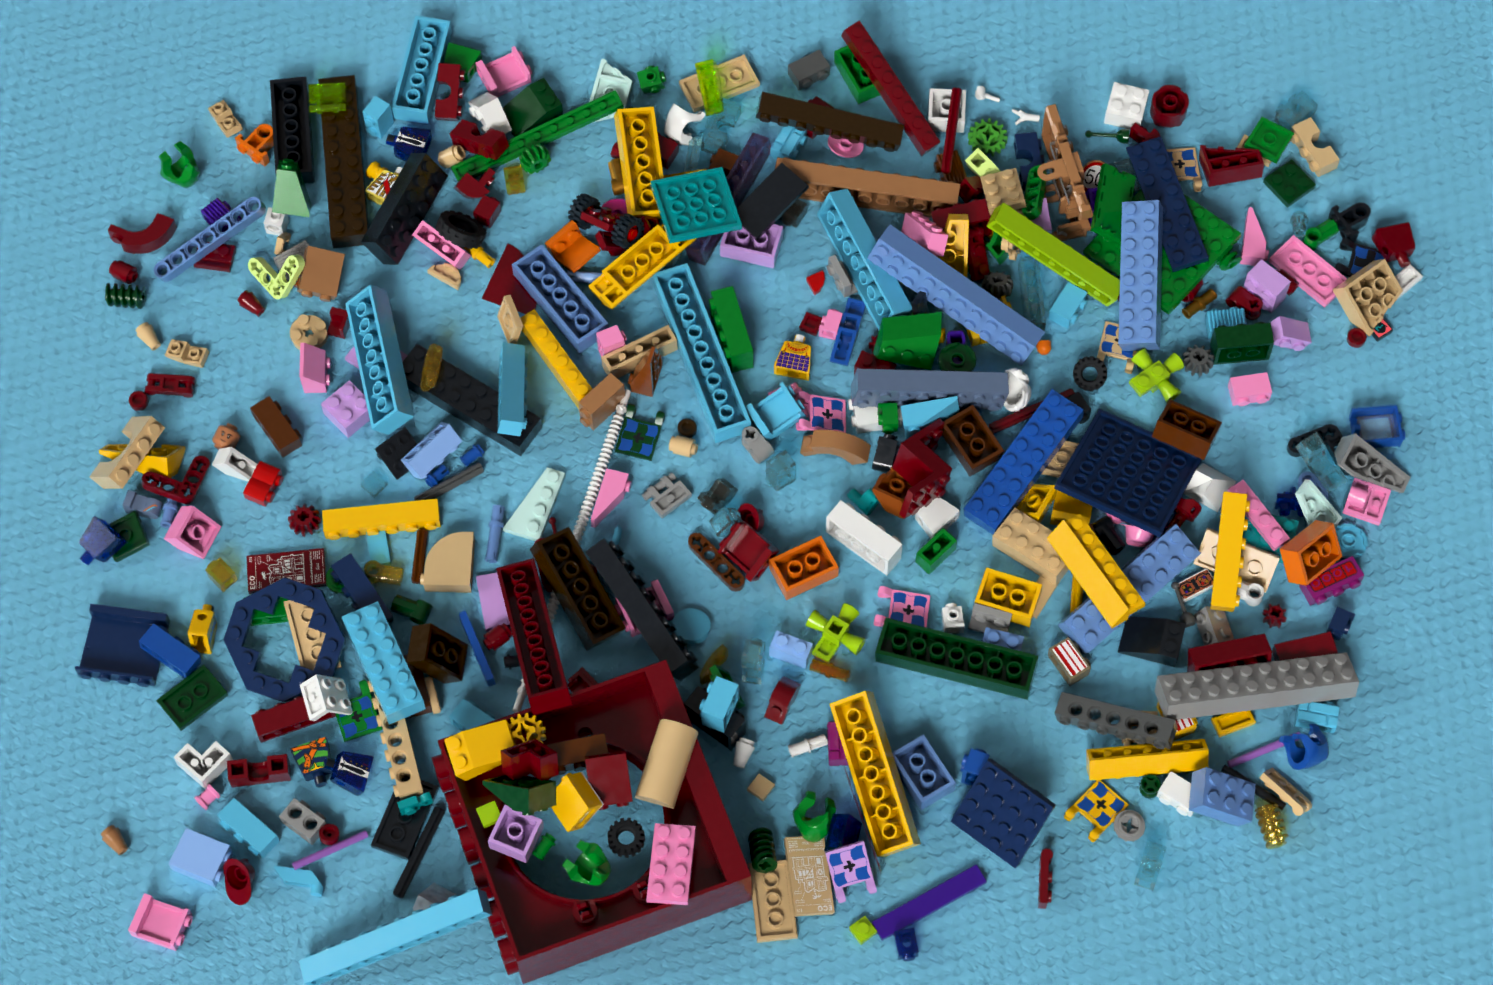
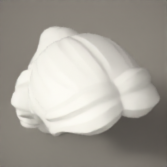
M1012 368L1005 370V373H1008L1009 394L1004 406L1008 411L1014 412L1026 407L1030 401L1032 391L1029 386L1028 375L1021 369Z

